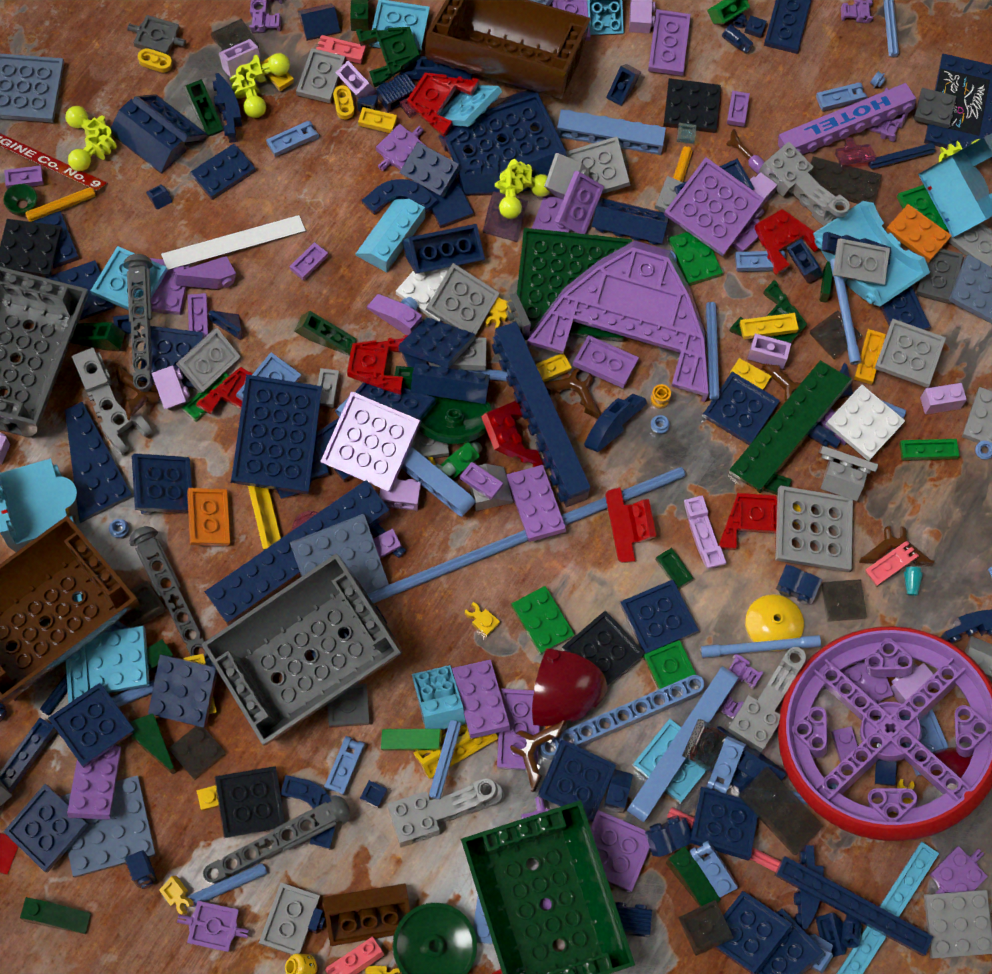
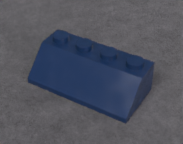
M130 99L119 109L110 128L112 136L162 174L186 151L185 142L132 102L133 99Z
M600 197L596 206L592 227H595L597 231L606 232L608 230L617 236L628 235L634 240L645 239L651 244L663 243L669 218L664 215V212Z
M477 224L412 236L402 240L406 259L415 274L447 268L453 263L455 265H462L485 260Z
M415 363L412 373L411 392L486 404L490 375L482 372L475 373L463 369L456 370L442 366L436 367L424 363Z

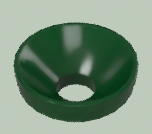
M16 184L7 189L3 201L10 213L26 215L27 211L36 207L38 199L35 190L31 186ZM20 201L28 202L25 208H19L17 205Z

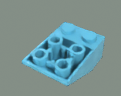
M587 0L588 17L591 18L589 25L590 35L624 34L622 0Z
M450 665L412 674L425 729H446L451 720L458 721L461 725L465 724L463 705Z

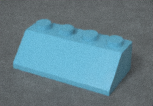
M411 199L394 200L356 252V256L387 273L404 249L402 240L412 237L425 219V207Z

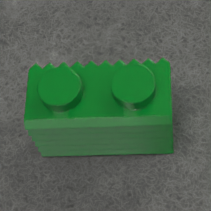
M722 0L709 8L707 12L713 24H725L728 20L749 9L750 5L748 0Z

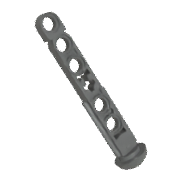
M133 254L128 256L123 263L124 268L129 270L127 271L129 322H131L132 362L135 370L133 372V383L139 391L147 392L153 386L150 320L152 319L150 268L153 264L148 256ZM138 290L144 291L141 298H135V293ZM143 307L144 313L137 316L136 310ZM140 326H143L144 329L141 330L140 334L137 330L140 329ZM140 343H146V348L143 351L137 350V346ZM140 361H147L144 369H138ZM146 378L148 380L147 385L139 387V381Z
M149 526L139 527L130 536L129 544L130 546L137 547L135 550L158 597L163 598L176 628L186 644L189 655L194 656L193 651L196 648L204 649L202 646L204 640L203 638L200 639V632L179 591V588H181L180 583L159 540L155 539L158 531ZM155 562H160L163 564V568L160 571H154L152 565ZM163 579H169L171 586L169 588H162L160 582ZM174 596L175 599L179 598L177 600V604L180 609L176 610L174 604L169 603L171 601V597ZM180 613H185L188 616V620L180 623L177 621V616ZM193 630L196 633V637L193 640H188L185 638V633ZM205 651L204 658L206 659L208 654Z
M330 796L331 801L329 803L325 802L274 828L273 832L224 856L221 861L218 859L207 865L203 870L204 879L211 884H216L227 879V875H235L282 850L286 851L337 825L336 822L342 821L345 825L350 817L348 803L341 796ZM313 817H315L316 821L319 823L318 826L316 825V822L312 819ZM304 821H311L312 827L309 831H302L301 825ZM287 830L293 831V838L289 841L283 840V834ZM267 841L274 842L271 850L264 848L267 846ZM258 845H259L261 848H264V849L261 850V851L263 852L262 855H261L260 850L257 848ZM254 849L256 851L255 858L247 860L245 857L246 852ZM230 859L237 860V866L233 870L227 868V862ZM215 868L219 872L217 878L209 879V871Z

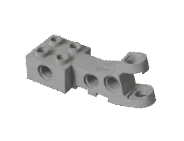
M790 142L779 149L760 168L759 172L777 184L776 190L782 196H785L788 192L793 193L800 200L803 207L806 206L812 212L811 215L823 226L837 217L843 218L847 216L850 207L849 202L841 195L834 196L817 183L809 174L813 166ZM842 205L845 209L839 211L836 209V206Z
M94 348L72 356L90 401L94 400L96 403L93 408L97 418L102 417L103 422L100 424L105 436L117 451L123 455L129 450V447L121 440L120 434L134 425L143 437H147L153 432L141 415L131 416L128 421L126 411L116 402L110 386L113 384L107 369H105L100 352L95 353ZM106 404L113 405L110 410H104L103 407ZM118 418L125 420L121 425L115 424V421Z
M793 647L787 651L758 700L748 695L727 730L752 750L756 749L761 753L779 725L780 714L775 712L806 660V654L801 648ZM793 653L798 654L800 662L793 663L790 660V655Z
M485 778L440 799L429 800L428 793L425 791L388 803L387 805L401 848L439 835L438 824L453 820L469 813L472 814L500 803L504 799L505 793L502 786ZM499 791L498 797L495 798V799H492V798H494V797L496 796L497 792Z

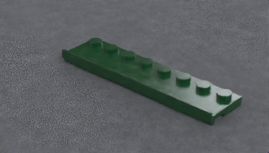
M820 360L729 469V473L761 493L852 383V378Z

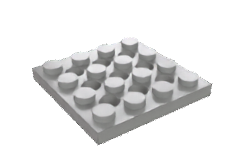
M780 486L777 497L775 560L849 572L852 568L853 500L839 495ZM793 504H798L801 512L795 511ZM811 507H816L819 515L813 514ZM829 510H834L837 518L831 517ZM792 522H797L800 525V530L794 529ZM810 526H817L818 533H814ZM829 528H834L836 530L837 535H831L829 533ZM792 540H797L800 547L795 548L792 545ZM810 543H815L818 551H813ZM828 546H833L836 549V554L830 553Z

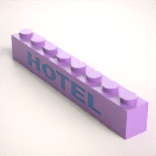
M904 83L781 133L778 136V146L781 149L786 143L790 142L801 154L813 152L824 145H830L834 141L845 139L851 134L862 132L871 126H877L888 119H894L900 114L909 113L914 109L916 97L908 85Z

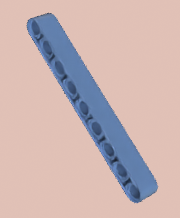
M348 398L335 410L339 417ZM410 447L401 469L417 482H420L424 488L457 515L463 517L476 503L474 498L413 447Z
M723 666L720 668L632 801L627 812L642 822L646 821L734 687L739 676Z
M698 675L689 676L569 728L561 733V738H554L552 743H543L540 750L541 756L546 760H553L560 741L565 737H570L574 745L583 747L691 700L702 692L704 680ZM696 683L699 689L693 690L689 684ZM672 691H679L681 697H674ZM660 698L664 704L657 705L654 703V699ZM642 706L646 712L639 713L635 707ZM625 714L628 720L621 721L617 715ZM603 721L607 722L610 727L608 729H603L600 727L599 723ZM587 729L592 735L585 737L581 731ZM552 745L555 751L548 753L544 747Z

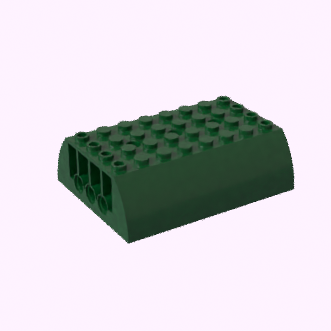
M581 800L461 838L502 974H612L635 966ZM531 858L538 861V868L535 870L527 868L526 862ZM542 899L550 900L551 908L544 911L540 908L539 903ZM557 939L562 940L565 945L561 952L555 951L552 947L553 942Z

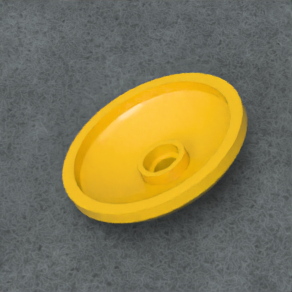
M771 594L762 596L751 604L746 613L745 627L753 642L793 639L801 637L804 629V619L800 609L793 601L781 595ZM774 616H778L780 621H775ZM787 649L771 650V651L779 652V651H784V650H787Z

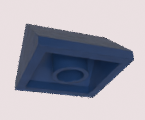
M332 3L298 11L306 41L320 38L322 35L330 36L340 33L335 6Z

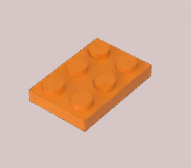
M909 204L885 230L887 233L891 232L898 241L917 255L923 256L928 263L952 236Z
M188 488L190 545L229 546L227 489Z

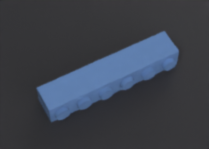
M572 110L560 111L557 126L559 138L597 143L618 137L622 149L661 155L666 130L665 127L659 125H647L641 122H630L624 119L608 118L607 116L578 113Z

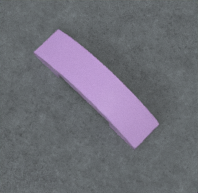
M703 496L684 500L693 538L706 568L710 569L726 565L721 547L718 546Z

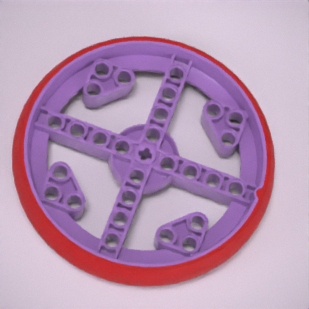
M889 626L867 628L844 635L821 648L805 662L784 696L778 725V742L784 768L793 786L804 801L818 815L844 831L857 836L882 841L915 840L942 832L970 815L981 804L992 788V683L981 667L963 650L925 631ZM888 649L894 651L891 654L884 653V651ZM912 659L922 661L938 669L903 704L898 702L875 703L841 672L844 668L861 660H865L866 671L872 677L908 676L913 671ZM902 662L908 663V666L901 667L899 666V664ZM872 663L880 664L878 667L870 666ZM951 675L953 678L946 680L943 676ZM830 676H835L836 680L829 681L827 680V678ZM956 685L970 705V707L962 705L955 710L956 751L962 757L973 755L968 768L961 778L920 743L922 737L920 720ZM823 687L862 720L860 726L862 743L825 778L817 769L811 756L812 754L814 757H823L828 750L826 711L818 706L812 708L816 697ZM936 688L938 692L930 693L929 690ZM844 689L851 690L849 694L842 693ZM859 702H864L866 704L864 707L856 706V704ZM916 702H923L924 706L917 707L914 704ZM877 715L880 716L881 719L878 721H873L871 717ZM903 715H907L910 717V719L904 721L901 720L900 717ZM961 715H967L969 716V719L961 720L959 717ZM815 716L823 717L820 721L813 720ZM981 728L985 732L983 734H978L975 732V730ZM802 729L808 730V733L805 735L799 734V731ZM878 742L881 744V747L873 748L871 745ZM904 742H908L911 744V746L909 748H903L901 744ZM968 742L971 746L964 748L960 744ZM815 743L823 744L821 748L813 747ZM860 756H865L867 760L864 762H859L857 758ZM918 756H924L926 757V760L923 762H919L916 760V758ZM879 759L889 762L905 759L944 795L928 804L917 807V795L912 789L876 788L869 792V807H866L846 798L842 794ZM845 770H851L853 772L849 776H845L842 774ZM933 770H940L942 774L935 776L931 772ZM833 783L838 785L834 790L828 788ZM955 784L958 787L955 790H950L947 788V785ZM877 797L883 799L880 804H875L872 800ZM908 797L911 798L913 802L910 804H905L902 802V800ZM896 812L898 813V816L896 818H890L888 817V813Z

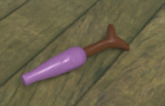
M733 129L730 140L727 141L726 145L735 146L748 159L751 169L759 174L764 160L758 155H753L741 143L736 130Z

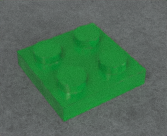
M680 640L646 653L643 656L658 690L689 676L696 675Z

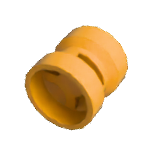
M663 384L654 387L650 400L653 407L657 409L667 407L671 396L670 388Z

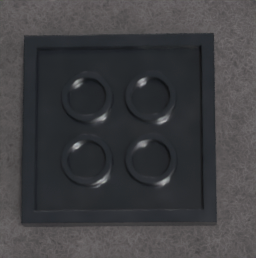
M669 78L663 127L716 133L721 85Z
M7 219L0 243V267L51 278L63 230L62 226Z
M606 610L561 648L562 651L577 654L595 664L605 676L607 687L645 654Z
M276 766L214 777L224 839L274 830V828L285 823Z

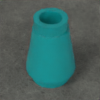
M906 567L903 573L907 595L918 596L923 576L921 568Z

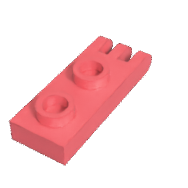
M324 35L320 36L316 49L345 56L347 61L361 64L366 51L365 45L360 46L357 43Z
M908 541L865 570L876 587L919 557L917 553L911 557L909 556L914 551L913 547L905 551L904 548L910 544Z
M371 937L329 965L325 971L327 974H358L383 957L384 953L374 938Z

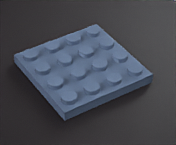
M0 53V119L54 123L64 59Z
M364 514L290 542L301 576L337 553L359 580L367 594L389 585Z
M138 775L116 781L110 820L84 818L89 825L68 849L74 878L126 864L125 857L144 850L149 858L156 856ZM71 793L61 796L68 804Z

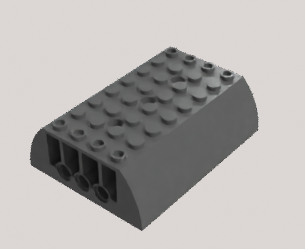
M0 267V390H8L5 396H0L1 431L24 437H30L37 432L89 294L88 289ZM27 323L34 324L30 330L24 329V326ZM14 356H21L19 362H11Z
M337 553L202 643L217 671L264 746L403 654L400 644L359 580ZM344 628L349 629V636L345 639L340 638V631ZM309 651H315L316 653L313 661H307L306 659ZM281 673L283 676L282 681L275 684L273 682L274 675Z

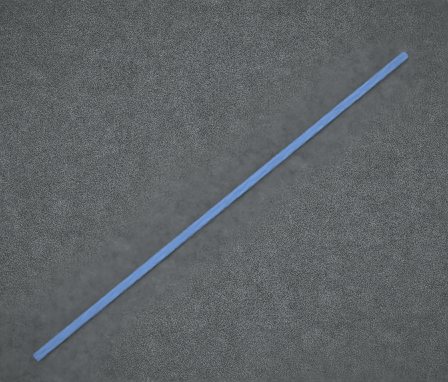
M682 467L676 468L622 490L623 502L684 478V469ZM602 498L561 515L564 525L607 509L606 499ZM525 530L382 587L367 595L373 603H376L528 541ZM210 657L205 659L207 665L214 666ZM155 680L149 682L150 686L130 689L111 698L119 707L152 693Z

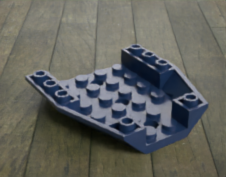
M529 89L491 103L486 108V111L475 119L471 126L453 125L445 137L439 135V140L444 150L449 151L452 160L462 166L458 172V181L465 195L502 194L500 189L495 187V183L500 180V173L508 167V164L513 159L518 162L521 161L525 165H531L532 177H535L539 174L548 176L556 153L567 157L566 150L539 94ZM532 126H536L539 128V130L532 131L530 128ZM503 137L506 141L501 143L497 139ZM470 148L473 150V152L471 154H467L464 152V150ZM527 187L519 193L531 190V188Z

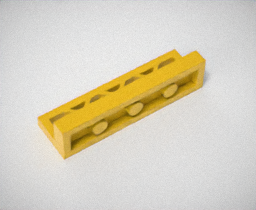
M248 486L264 551L281 539L269 489Z
M465 722V724L461 725L459 734L463 732L465 734L457 738L450 767L497 740V734L494 733L470 739ZM446 734L442 736L441 745L444 743ZM441 746V750H417L413 752L428 779L435 775L443 746ZM426 753H430L428 756L424 758L421 757Z

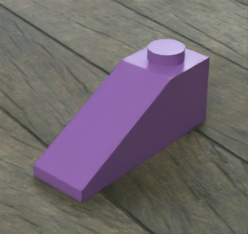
M227 256L177 271L174 283L175 285L189 287L227 288L234 284L236 272Z
M377 294L367 306L368 310L405 335H409L422 322V315L408 305Z

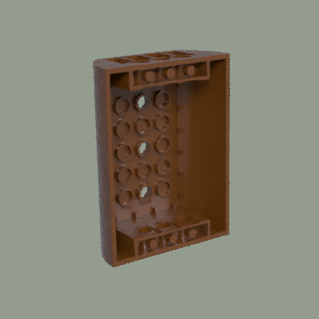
M446 0L427 31L426 58L437 64H444L451 68L461 69L468 73H475L485 78H492L502 83H509L519 88H526L536 93H543L553 98L563 99L580 62L591 18L530 0Z
M65 516L0 564V699L5 705L139 606L137 598L68 516ZM76 595H84L82 601L74 602ZM44 619H51L50 624L45 627L41 626V622ZM10 644H18L16 650L8 651Z

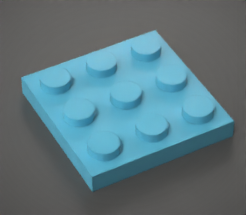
M378 0L372 28L387 30L392 27H410L418 52L421 54L430 7ZM378 41L369 43V46L380 48Z
M478 85L472 96L461 91L439 115L451 120L455 126H471L475 119L483 114L491 103L498 99L502 90L499 86Z
M117 246L92 287L91 294L128 310L127 271L129 270L124 268L123 263L128 256L135 253ZM152 261L153 266L150 268L151 298L168 271L166 266ZM138 290L135 293V298H141L144 291ZM138 308L136 313L142 315L144 308Z
M144 626L101 633L86 645L89 689L98 683L102 684L107 693L150 686L146 629Z
M669 719L632 766L648 778L681 727ZM698 741L665 792L681 804L718 756Z

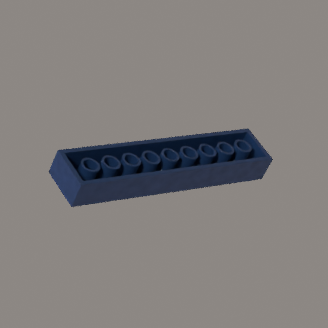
M517 322L496 328L492 349L494 354H498L500 358L499 364L502 371L505 370L507 372V383L509 387L514 389V399L522 407L520 409L524 420L527 419L529 423L528 430L530 435L536 439L537 451L539 453L542 452L544 457L542 459L546 469L550 470V480L553 486H557L559 491L557 495L560 502H564L565 507H569L587 500L590 484Z
M366 479L204 592L229 626L302 577L290 542L361 514L365 515L371 530L390 516L389 508Z

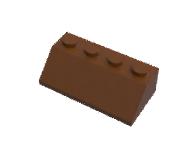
M406 883L323 897L330 946L365 941L371 937L377 939L394 936L399 922L410 912Z

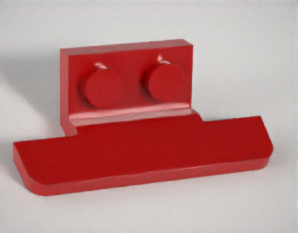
M621 487L608 490L605 494L617 559L621 563L634 562L635 557L632 544L645 542L657 537L649 499L624 505Z

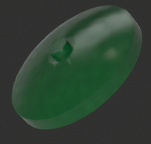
M431 396L436 398V404L421 420L422 422L419 426L420 431L424 435L435 441L448 444L466 443L480 438L487 432L481 416L492 411V408L487 401L486 404Z
M426 903L412 909L399 922L393 936V957L402 974H467L475 961L477 953L476 934L468 918L458 909L444 903Z

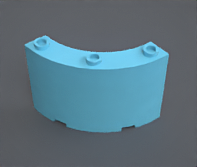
M862 201L851 208L847 216L843 218L837 217L814 232L813 235L816 239L815 244L821 251L823 233L831 232L839 236L849 235L857 239L867 238L891 247L890 265L887 266L885 285L844 278L845 284L869 304L881 306L928 275L930 271L923 256L917 255L909 249L907 251L903 250L900 247L901 243L891 232L887 234L882 227L884 222L879 216L874 203ZM822 251L827 261L830 262V260L835 258L834 254Z

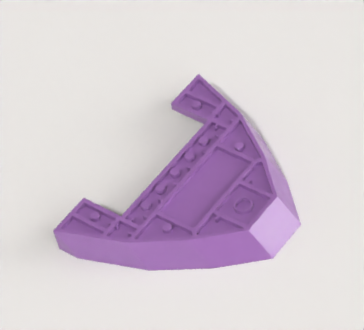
M633 241L599 260L561 291L531 331L528 338V349L533 345L563 354L571 325L574 321L680 353L671 386L702 395L701 401L705 402L709 394L705 330L691 289L673 255L666 249Z

